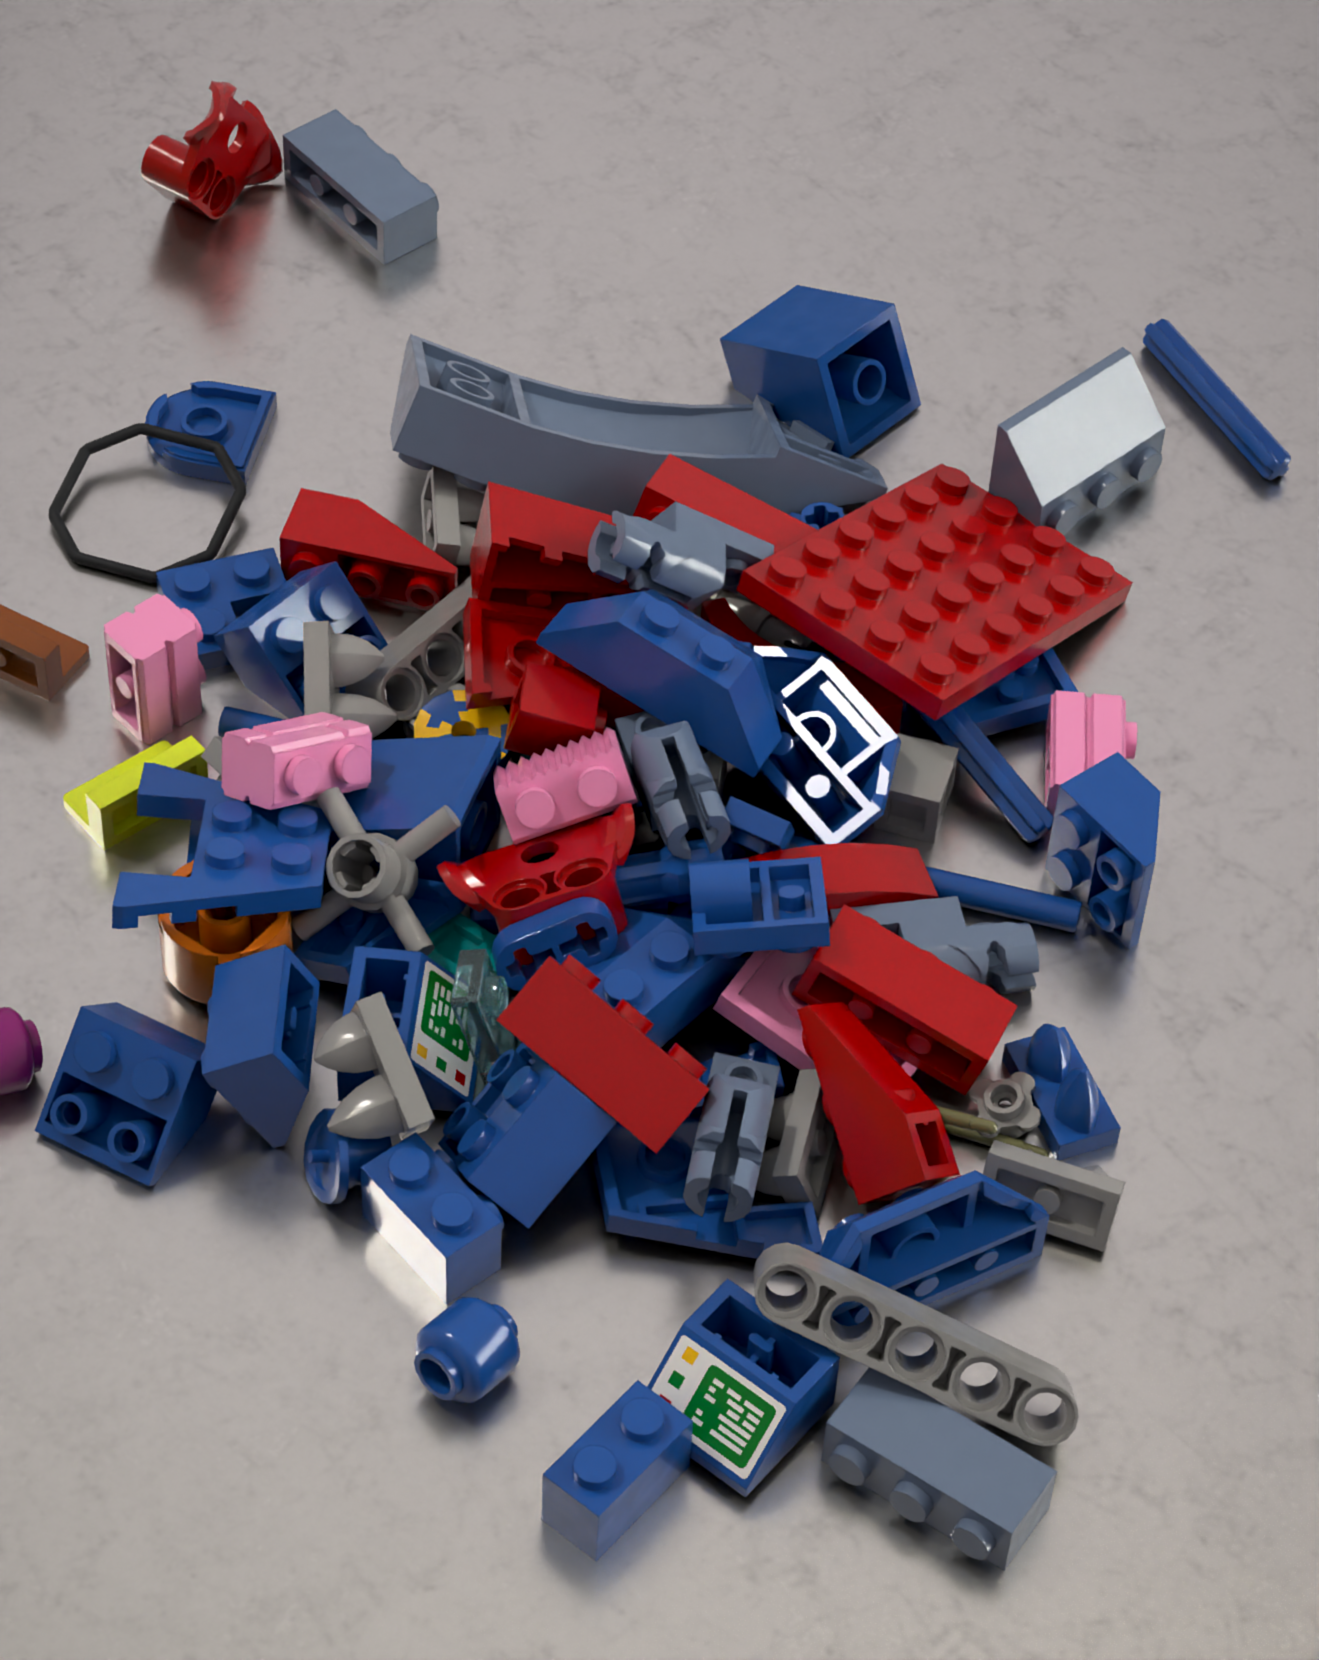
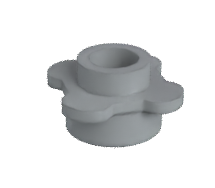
M1015 1072L1008 1079L992 1081L988 1078H979L969 1089L971 1100L977 1103L979 1112L977 1117L994 1121L998 1126L996 1133L986 1134L978 1132L980 1135L993 1138L1000 1133L1012 1138H1018L1038 1127L1041 1121V1113L1038 1108L1033 1106L1031 1094L1035 1091L1036 1086L1031 1075L1025 1072ZM1002 1101L1011 1102V1106L1007 1108H1000L999 1104Z

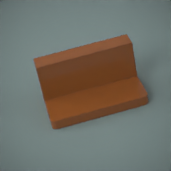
M0 604V678L50 701L89 659V646Z

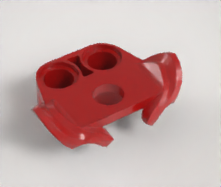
M211 81L209 89L212 91V100L209 112L199 125L192 130L186 131L183 139L187 144L166 135L157 136L150 143L144 154L141 174L144 181L165 198L206 217L217 220L227 213L245 186L266 183L278 177L283 172V159L279 146L259 109L248 100L242 101V104H239L233 98L237 88L232 84ZM238 124L236 137L228 147L230 134Z
M619 804L608 816L589 819L516 845L512 844L487 852L463 863L444 861L436 867L453 895L478 912L486 908L495 917L499 932L513 923L571 899L592 897L607 905L612 913L617 934H620L627 926L628 918L615 874L617 866H624L635 835L632 804ZM556 853L547 860L527 863L528 860L539 854ZM583 922L576 926L577 933L582 936L583 940H589L596 936L594 929L589 926L588 922ZM520 948L513 952L515 959H518L521 965H529L534 962L532 955L527 952L526 948Z

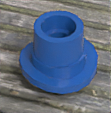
M324 1108L316 1115L309 1127L304 1143L303 1163L307 1182L313 1194L322 1203L340 1204L346 1198L348 1189L361 1185L360 1167L392 1147L390 1136L379 1139H356L330 1132L327 1125L336 1108Z

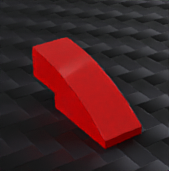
M837 843L796 847L742 858L749 859V862L821 857L828 919L831 909H840L844 904L849 907L939 898L917 848L891 844Z

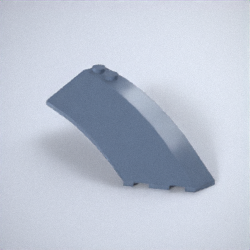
M410 334L406 343L390 429L392 449L399 452L398 457L408 465L427 471L431 470L434 465L455 473L454 478L459 483L474 490L486 491L488 481L608 515H612V511L617 510L633 516L646 484L669 454L786 514L791 512L800 513L806 506L816 502H827L835 506L873 501L886 494L888 490L877 468L860 458L852 460L831 452L835 442L799 420H793L791 427L786 426L777 420L772 409L774 404L758 394L753 404L689 405L629 400L576 391L517 375Z

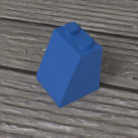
M796 285L720 338L733 387L736 391L754 402L757 394L774 404L772 409L777 419L791 427L793 420L803 422L835 442L831 452L844 457H851L921 405L894 303Z
M491 735L372 740L371 783H369L368 788L342 794L367 834L381 833L396 840L400 839L444 805L452 809L458 817L461 826L415 860L419 879L444 883L436 866L444 861L463 863L486 853L500 824V805L495 794L493 771L496 765L501 767V738ZM333 828L329 853L331 848L340 840ZM375 858L370 866H373L379 872L380 863Z

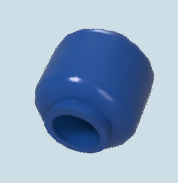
M462 1297L424 1326L417 1334L414 1365L420 1381L427 1390L442 1400H454L459 1403H474L515 1371L518 1366L520 1347L517 1338L518 1329L514 1319L499 1305L490 1304L475 1297Z

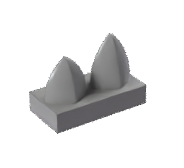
M433 465L432 469L428 471L421 495L423 544L456 567H469L470 553L476 529L464 524L478 522L486 491L471 489L459 483L454 478L455 473Z
M329 621L303 622L304 716L326 712L343 717V721L353 720L369 725L372 738L387 730L398 720L397 713L375 699L357 694L340 693L339 687L354 684L369 676L384 661V654L362 638L349 634H335Z
M382 991L356 1001L351 1012L335 1021L324 1033L315 1051L314 1061L338 1072L361 1073L372 1070L375 1077L357 1086L341 1101L327 1125L328 1130L356 1139H379L399 1134L401 1140L415 1132L418 1134L426 1131L435 1117Z
M800 1069L794 1093L774 1098L766 1138L781 1141L779 1147L763 1152L756 1190L767 1195L781 1196L785 1203L812 1201L816 1218H819L839 1141L834 1126L826 1117L823 1109V1091L816 1069Z
M997 1140L993 1141L983 1170L985 1176L1042 1205L1049 1214L1047 1234L1102 1252L1105 1251L1126 1182L1108 1177L1099 1165L1080 1168L1037 1154L1031 1149L1025 1150Z

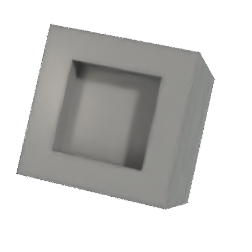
M898 733L901 746L884 815L874 822L873 828L934 844L953 790L959 748Z

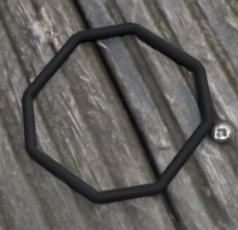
M138 423L86 443L79 449L49 508V520L69 558L76 564L149 583H157L156 572L210 561L217 556L246 496V485L224 446L217 441L145 423ZM138 435H146L213 452L235 489L206 551L157 571H150L81 553L60 516L89 456Z

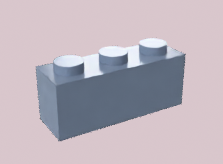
M337 109L283 135L284 177L383 265L437 238L439 202L433 189L427 183L419 181L401 165L400 161L393 154L384 151L368 137L362 127L354 125Z
M870 1367L826 1422L821 1461L828 1464L839 1478L852 1485H863L888 1500L894 1509L906 1519L928 1524L951 1538L954 1544L966 1555L978 1560L986 1559L1004 1571L1049 1510L1057 1475L1056 1470L931 1396Z

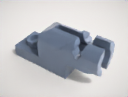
M675 501L651 521L638 516H629L617 510L612 511V523L616 524V526L600 520L590 540L588 566L592 573L618 584L626 579L629 583V588L634 591L640 592L655 589L682 607H688V609L693 610L721 588L737 594L738 591L736 590L743 570L774 554V545Z
M646 711L614 719L616 735L651 830H658L668 850L674 856L682 859H691V851L685 834L689 829L693 828L699 829L702 833L710 854L717 851L727 841L731 833L730 820L721 797L717 793L709 766L704 761L689 723L681 721L667 725Z
M958 896L850 907L864 916L873 918L881 926L920 949L931 952L939 960L982 984H986V981L991 982L993 986L999 989V993L1008 994L1033 991L1037 986L1033 973L1039 972L1038 946L1033 929L1027 922H980L966 926ZM842 908L830 910L829 929Z
M714 1052L707 1087L710 1090L704 1096L683 1193L686 1205L697 1215L703 1217L709 1190L713 1188L725 1190L728 1193L724 1222L744 1218L751 1211L780 1066Z

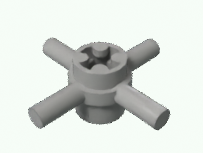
M339 787L327 789L318 796L317 803L340 839L331 848L326 861V875L333 889L322 896L321 908L305 909L292 919V928L302 940L307 941L354 906L369 913H384L407 951L422 952L428 956L435 946L408 903L418 885V869L415 860L459 828L461 823L452 809L444 805L398 840L381 833L367 834ZM375 858L376 861L380 863V870L378 875L376 869L373 866H370V864L375 860Z

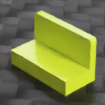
M192 735L173 746L166 740L160 741L64 794V808L105 851L162 819L158 817L137 816V794L144 762L156 763L208 778V765L201 757L206 749Z

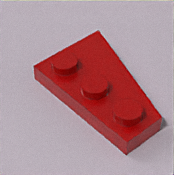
M469 597L463 611L466 710L511 704L528 662L556 667H574L536 644L540 633L559 611Z

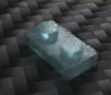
M460 950L450 1004L484 1086L488 1084L487 1074L494 1062L507 1050L513 1049L515 1051L522 1041L496 1021L508 1006V988L504 976L496 975L487 950Z

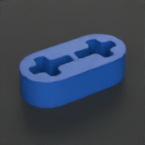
M580 897L509 925L496 936L491 951L498 978L505 986L520 991L549 956H552L562 964L570 954L586 968L602 962L616 948L618 934L612 913L605 903L592 897ZM588 922L589 926L594 929L596 936L589 940H583L582 936L577 933L576 926L580 923ZM520 948H526L527 952L532 955L534 962L522 966L520 961L515 959L513 952Z

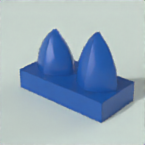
M1043 1024L1035 1031L1033 1036L1004 1044L1002 1061L1010 1076L1015 1072H1025L1031 1075L1035 1081L1036 1088L1031 1096L1033 1106L1038 1108L1041 1113V1121L1038 1128L1056 1160H1064L1118 1143L1121 1127L1065 1027L1058 1028L1052 1024Z

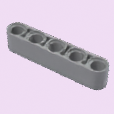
M471 576L380 650L384 654V661L366 678L347 685L345 693L375 699L397 713V721H404L418 716L420 709L433 697L445 693L449 687L464 677L463 611L469 597L472 598Z
M791 1243L774 1244L765 1249L756 1260L753 1271L756 1305L761 1313L772 1322L1029 1443L1043 1447L1057 1445L1068 1439L1076 1429L1079 1415L1071 1384L1065 1373L1054 1365L799 1245ZM779 1271H793L804 1278L805 1285L802 1289L789 1296L777 1295L766 1285L771 1276ZM849 1301L862 1303L870 1311L863 1322L854 1326L839 1324L833 1320L832 1312L838 1305ZM910 1332L926 1333L934 1340L930 1349L919 1356L904 1355L896 1348L898 1341ZM985 1362L998 1369L993 1380L982 1386L968 1385L960 1379L964 1370L974 1363ZM1039 1393H1051L1061 1398L1059 1407L1049 1415L1036 1416L1025 1410L1028 1401Z

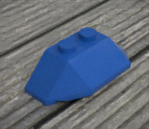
M655 589L568 603L540 633L536 644L667 725L687 721L693 730L698 744L753 778L782 739L762 656Z
M739 641L762 656L782 734L781 741L759 770L758 775L806 831L821 845L849 843L884 815L901 746L900 738L825 653L777 646H753L749 642Z
M625 908L628 924L618 934L616 948L608 958L588 967L601 980L593 991L613 1008L617 1006L622 998L625 999L654 1024L646 1035L662 1047L718 1000L721 993L751 957L752 953L745 952L733 958H719L712 954L695 956L692 919Z
M974 1170L943 1181L925 1190L922 1188L911 1189L899 1196L892 1204L866 1215L858 1213L844 1218L833 1229L827 1231L819 1255L924 1305H928L1042 1255L1049 1214L1039 1203ZM849 1301L838 1305L831 1316L833 1320L841 1325L854 1326L863 1322L870 1311L862 1303Z

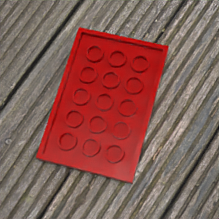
M940 464L746 568L742 572L736 591L933 720H937L1124 603L1133 582L1115 572L1109 562L1099 557L1090 556L1067 542L1064 535L1056 529L1047 526H1035L1018 513V508L1014 503L1005 498L994 496L974 484L963 471Z

